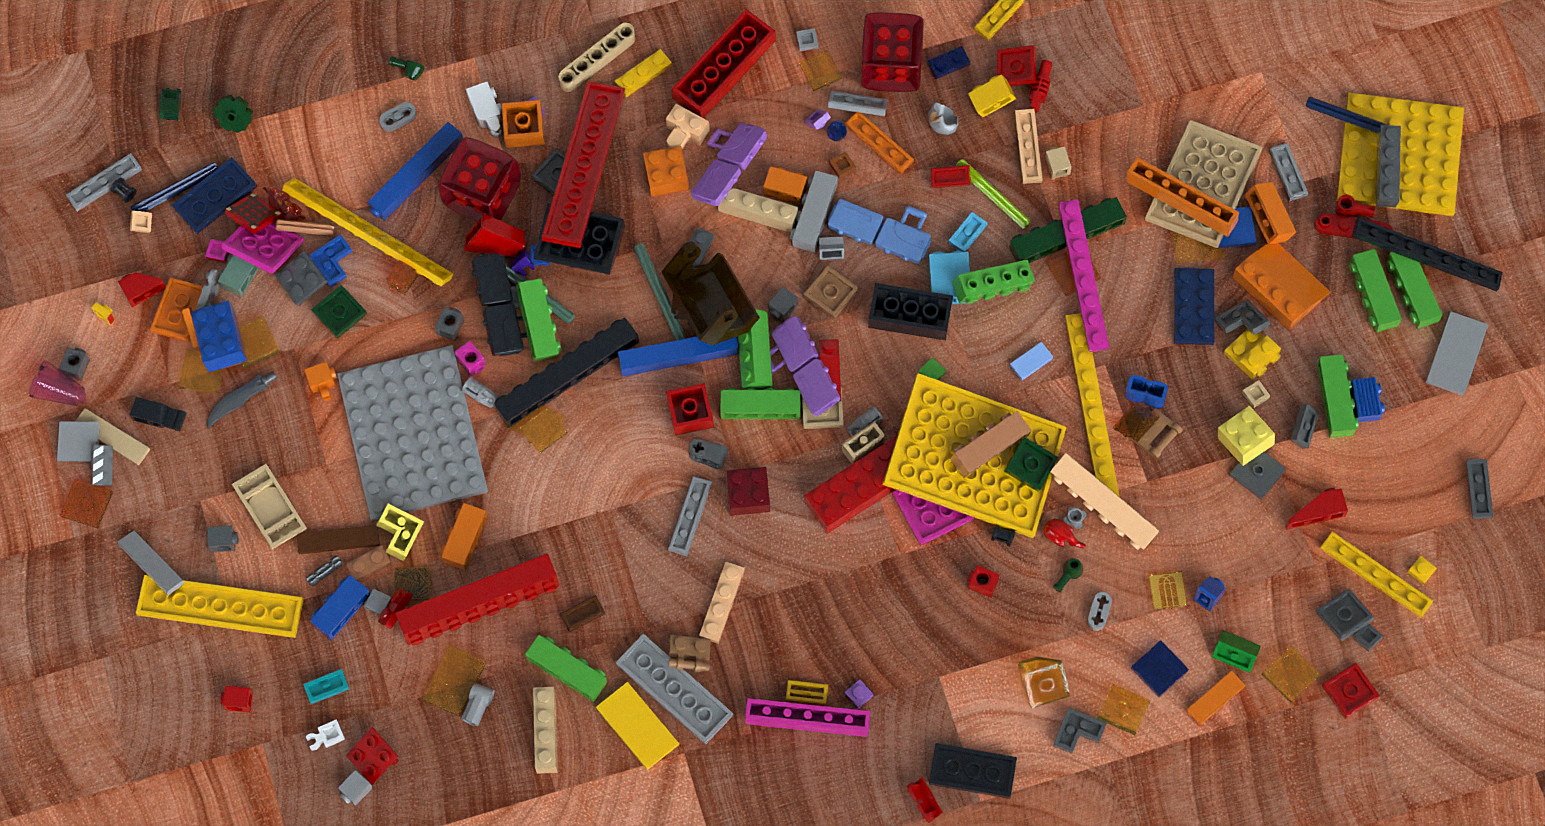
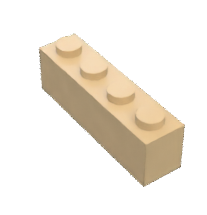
M731 187L728 195L718 205V211L791 233L796 224L798 207Z
M554 687L533 688L535 769L537 774L558 773Z

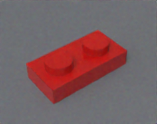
M402 588L395 591L388 607L382 610L378 622L392 629L397 621L395 613L405 609L413 595Z

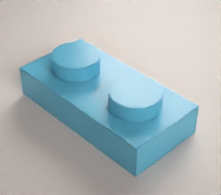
M971 212L949 239L948 243L957 250L966 252L987 227L988 223Z

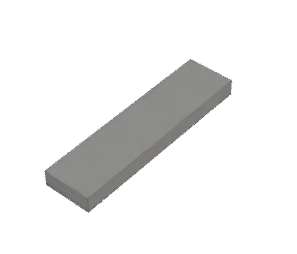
M130 153L67 193L66 197L78 212L109 192L115 180L121 177L126 181L140 172L142 168Z
M695 476L692 477L668 551L688 556L712 486V481Z
M132 531L118 541V545L167 595L184 584L177 573L135 531Z

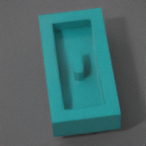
M342 669L303 684L311 704L349 690Z

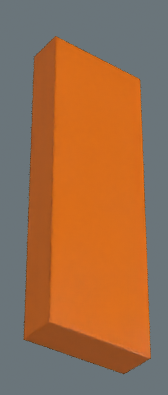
M1230 671L1191 705L1186 712L1201 726L1244 689L1246 685L1233 671Z

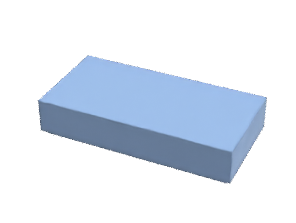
M1040 342L1010 363V367L1020 380L1023 381L1050 362L1053 356L1043 343Z

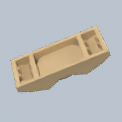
M267 464L232 484L272 550L307 529Z

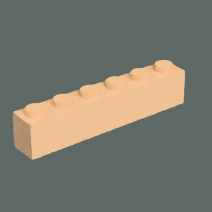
M1065 453L1050 471L1054 474L1052 478L1060 485L1064 483L1069 487L1067 491L1075 498L1079 495L1084 499L1083 504L1091 511L1096 509L1100 513L1098 517L1106 524L1110 521L1115 525L1114 530L1122 537L1127 535L1131 539L1129 543L1137 550L1140 547L1144 550L1160 532V530L1069 454Z

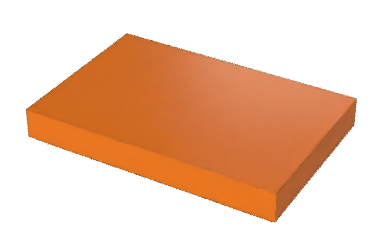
M169 277L150 331L188 342L190 336L182 310L186 308H192V311L196 310L203 286Z

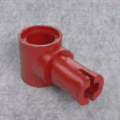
M1344 194L1339 197L1335 212L1337 215L1348 217L1350 215L1356 216L1357 214L1373 218L1376 206L1358 203L1351 195ZM1341 204H1346L1349 208H1343Z

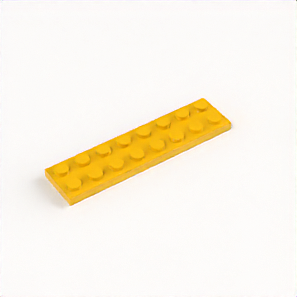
M144 575L136 610L137 616L296 638L303 597L184 580V584L167 595L148 575Z

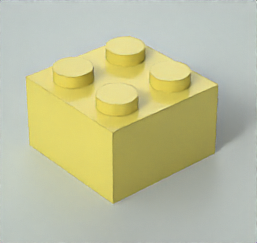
M1250 405L1218 427V439L1242 466L1275 444V433Z

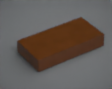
M596 595L560 613L569 633L605 615V611Z

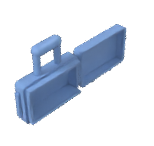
M839 199L828 218V228L836 231L838 235L844 234L854 238L856 242L861 241L868 245H872L875 240L876 248L885 251L886 254L891 253L901 257L904 261L919 264L924 259L931 244V235L921 231L927 213L912 206L905 208L900 222L886 218L884 224H882V215L846 200ZM908 214L920 218L916 228L904 224Z

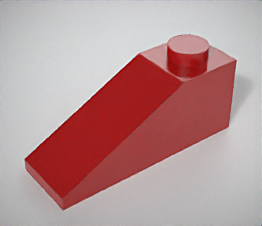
M839 339L819 340V360L829 369L828 374L832 382L837 385L836 390L840 395L839 401H841Z
M1342 488L1325 489L1288 520L1286 528L1292 529L1345 517L1348 509Z

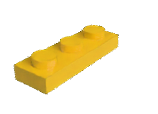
M659 49L616 79L615 85L625 88V97L627 98L670 68L672 62Z

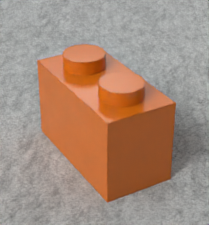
M770 166L763 186V194L801 205L807 187V176L800 172L786 171V169L779 166Z

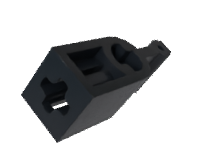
M136 397L129 415L136 422L181 431L187 413L182 410L169 408L158 402Z

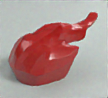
M1054 518L1044 525V536L1053 544L1065 547L1064 542L1067 541L1070 546H1077L1082 549L1086 547V544L1079 542L1072 533L1074 529L1063 520Z

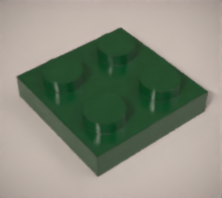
M342 285L311 309L314 315L337 339L367 315L366 310Z
M1023 437L1004 472L1039 492L1058 457L1028 438Z

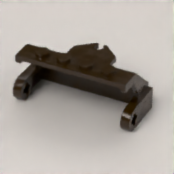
M690 241L678 250L661 271L673 292L671 313L676 314L678 310V314L674 316V319L688 320L687 324L694 329L699 340L713 346L749 332L760 317L724 255L717 253L708 264L692 266L700 256L701 249L696 242Z

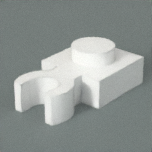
M337 719L318 727L319 734L311 733L306 736L307 741L311 739L316 740V743L310 746L312 751L317 750L322 743L327 748L345 740Z

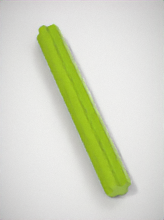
M961 159L956 164V166L969 165L964 159ZM970 166L971 182L1021 228L1025 229L1030 224V219Z

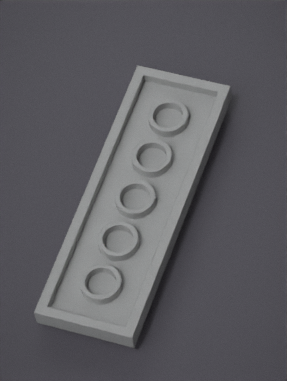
M642 634L620 657L616 665L706 745L729 721L733 713L684 669L676 670V667H668L670 657L647 636Z

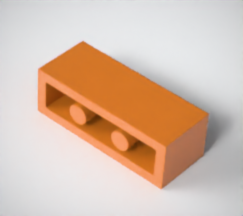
M1273 182L1255 184L1245 194L1268 245L1286 242L1296 233Z
M463 503L462 508H458L455 515V525L450 527L447 535L449 538L447 544H443L440 551L443 563L466 571L488 518L486 510Z

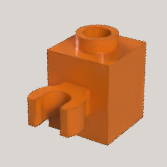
M324 362L304 369L312 392L320 391L324 402L331 400L328 388L335 386L333 379L337 378L334 368H329L328 363Z

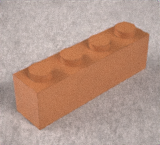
M1018 411L1012 415L1008 412L1000 418L1001 422L995 425V423H992L984 429L986 431L980 436L977 433L969 439L970 443L964 446L961 444L953 450L955 454L950 459L964 478L1031 431Z

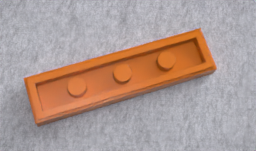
M856 112L845 122V126L900 175L914 162V159L862 113Z

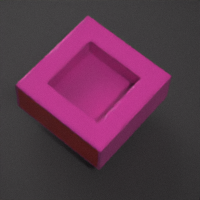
M210 239L205 255L207 260L221 263L226 262L228 252L222 249L223 241Z

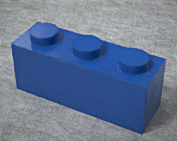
M351 575L347 579H342L334 594L331 593L324 601L325 604L321 609L314 611L310 620L311 624L328 639L332 640L369 598V590Z

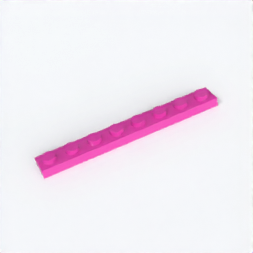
M1077 199L1059 202L1058 206L1089 353L1108 350L1109 343L1079 201Z

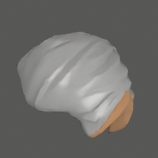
M934 102L928 112L929 125L935 132L949 135L954 133L958 128V116L954 117L953 110L938 102Z

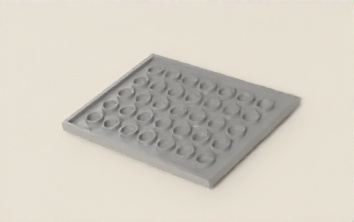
M453 345L337 373L371 521L380 519L387 504L408 513L488 493L465 393L462 392L463 385Z

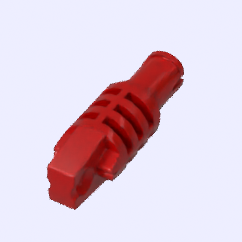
M1049 60L1041 61L1038 75H1036V83H1032L1028 100L1032 101L1030 107L1035 112H1039L1041 103H1045L1051 82L1049 75L1052 67V62Z

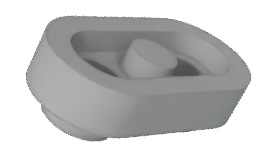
M404 102L384 112L379 119L381 128L387 132H393L416 118V109L413 104ZM406 112L410 113V115L404 116ZM389 121L393 122V124L387 125Z

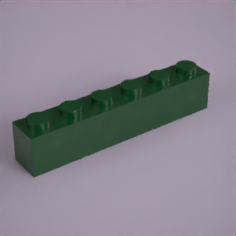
M1117 197L1113 199L1106 198L1100 204L1095 206L1089 205L1081 211L1087 240L1126 223L1127 216ZM1055 219L1044 227H1035L1027 234L1014 236L1010 240L1009 248L1016 262L1028 260V263L1066 249L1067 245L1062 221Z

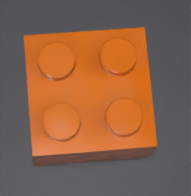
M540 100L502 103L506 148L545 145Z
M681 146L643 153L651 197L689 190Z

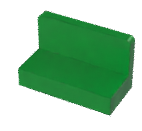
M1223 630L1212 658L1250 673L1261 646Z

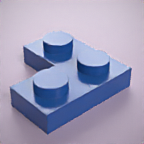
M341 234L310 254V257L328 280L327 283L330 288L347 277L337 262L350 254L352 249Z

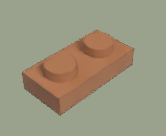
M381 545L346 565L353 578L359 582L392 563Z

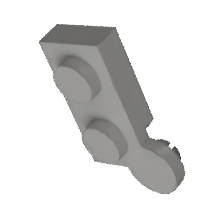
M211 269L206 274L208 285L205 284L203 286L196 310L213 305V298L217 296L219 291V285L216 281V269Z

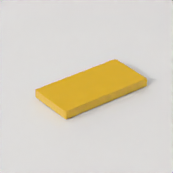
M628 682L596 706L597 711L647 770L679 745V742Z

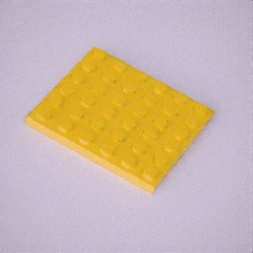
M1348 93L1346 110L1387 125L1401 126L1399 203L1396 208H1387L1454 216L1464 107ZM1348 122L1344 124L1337 201L1342 195L1348 194L1357 200L1358 203L1376 206L1378 133Z

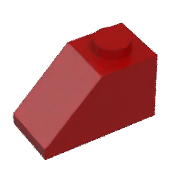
M136 272L127 274L118 281L132 307L157 295L166 288L161 278Z

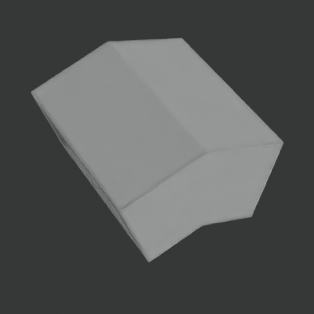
M843 237L819 238L820 260L844 259Z

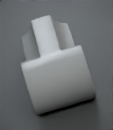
M474 683L469 694V702L461 720L472 726H478L486 707L490 705L495 690Z

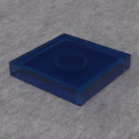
M1161 640L1131 666V669L1158 697H1161L1189 671L1184 663Z

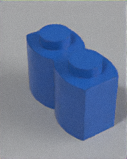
M1133 375L1129 378L1124 397L1135 403L1144 402L1153 408H1163L1169 387L1162 382L1148 381L1144 377Z

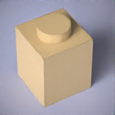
M1065 146L1060 148L1052 147L1046 151L1045 161L1051 179L1070 175L1072 166Z

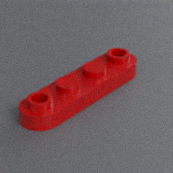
M1321 213L1316 217L1314 227L1319 233L1357 239L1352 237L1357 218L1329 213ZM1322 220H1327L1328 224H1324ZM1367 220L1374 224L1393 230L1391 225L1388 223Z

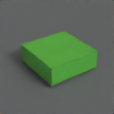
M931 358L918 373L939 380L946 374V370Z

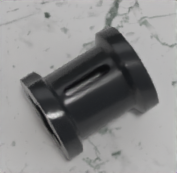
M121 177L113 182L110 189L111 192L117 193L122 197L125 203L131 201L137 192L134 187L128 186Z
M996 524L991 540L1006 543L1010 547L1016 530L1011 531Z

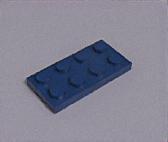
M231 157L172 204V207L193 231L199 234L225 213L226 208L240 201L255 189L257 184Z
M1175 268L1174 344L1214 345V269Z

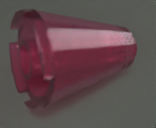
M44 360L38 369L40 370L38 375H35L29 390V397L78 406L79 403L83 404L87 396L85 388L53 364Z

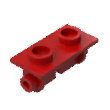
M923 777L915 783L911 782L907 785V792L910 793L914 802H917L922 818L926 819L928 823L943 813Z

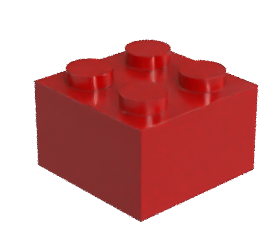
M705 383L666 391L675 436L714 428Z

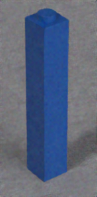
M447 122L368 201L370 213L375 218L380 217L385 221L457 148L463 140L462 133Z
M738 336L713 346L700 341L698 337L618 351L622 377L739 355Z

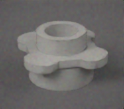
M1071 506L1068 508V515L1064 517L1063 521L1068 525H1073L1076 529L1082 528L1083 519L1087 517L1085 511Z

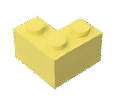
M387 504L376 525L394 534L386 553L404 561L424 521Z

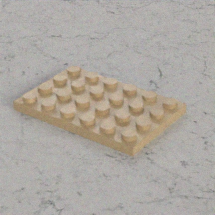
M1190 120L1166 173L1235 210L1262 152V147ZM1155 197L1145 217V221L1216 248L1219 247L1224 236Z

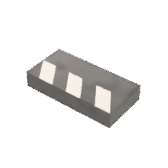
M92 445L90 485L112 486L113 446Z

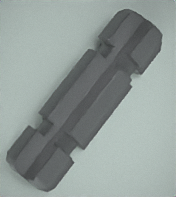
M338 556L331 558L330 562L327 561L317 568L314 574L311 573L306 576L307 582L311 586L316 585L319 579L323 580L334 572L335 568L338 569L343 565L341 559Z

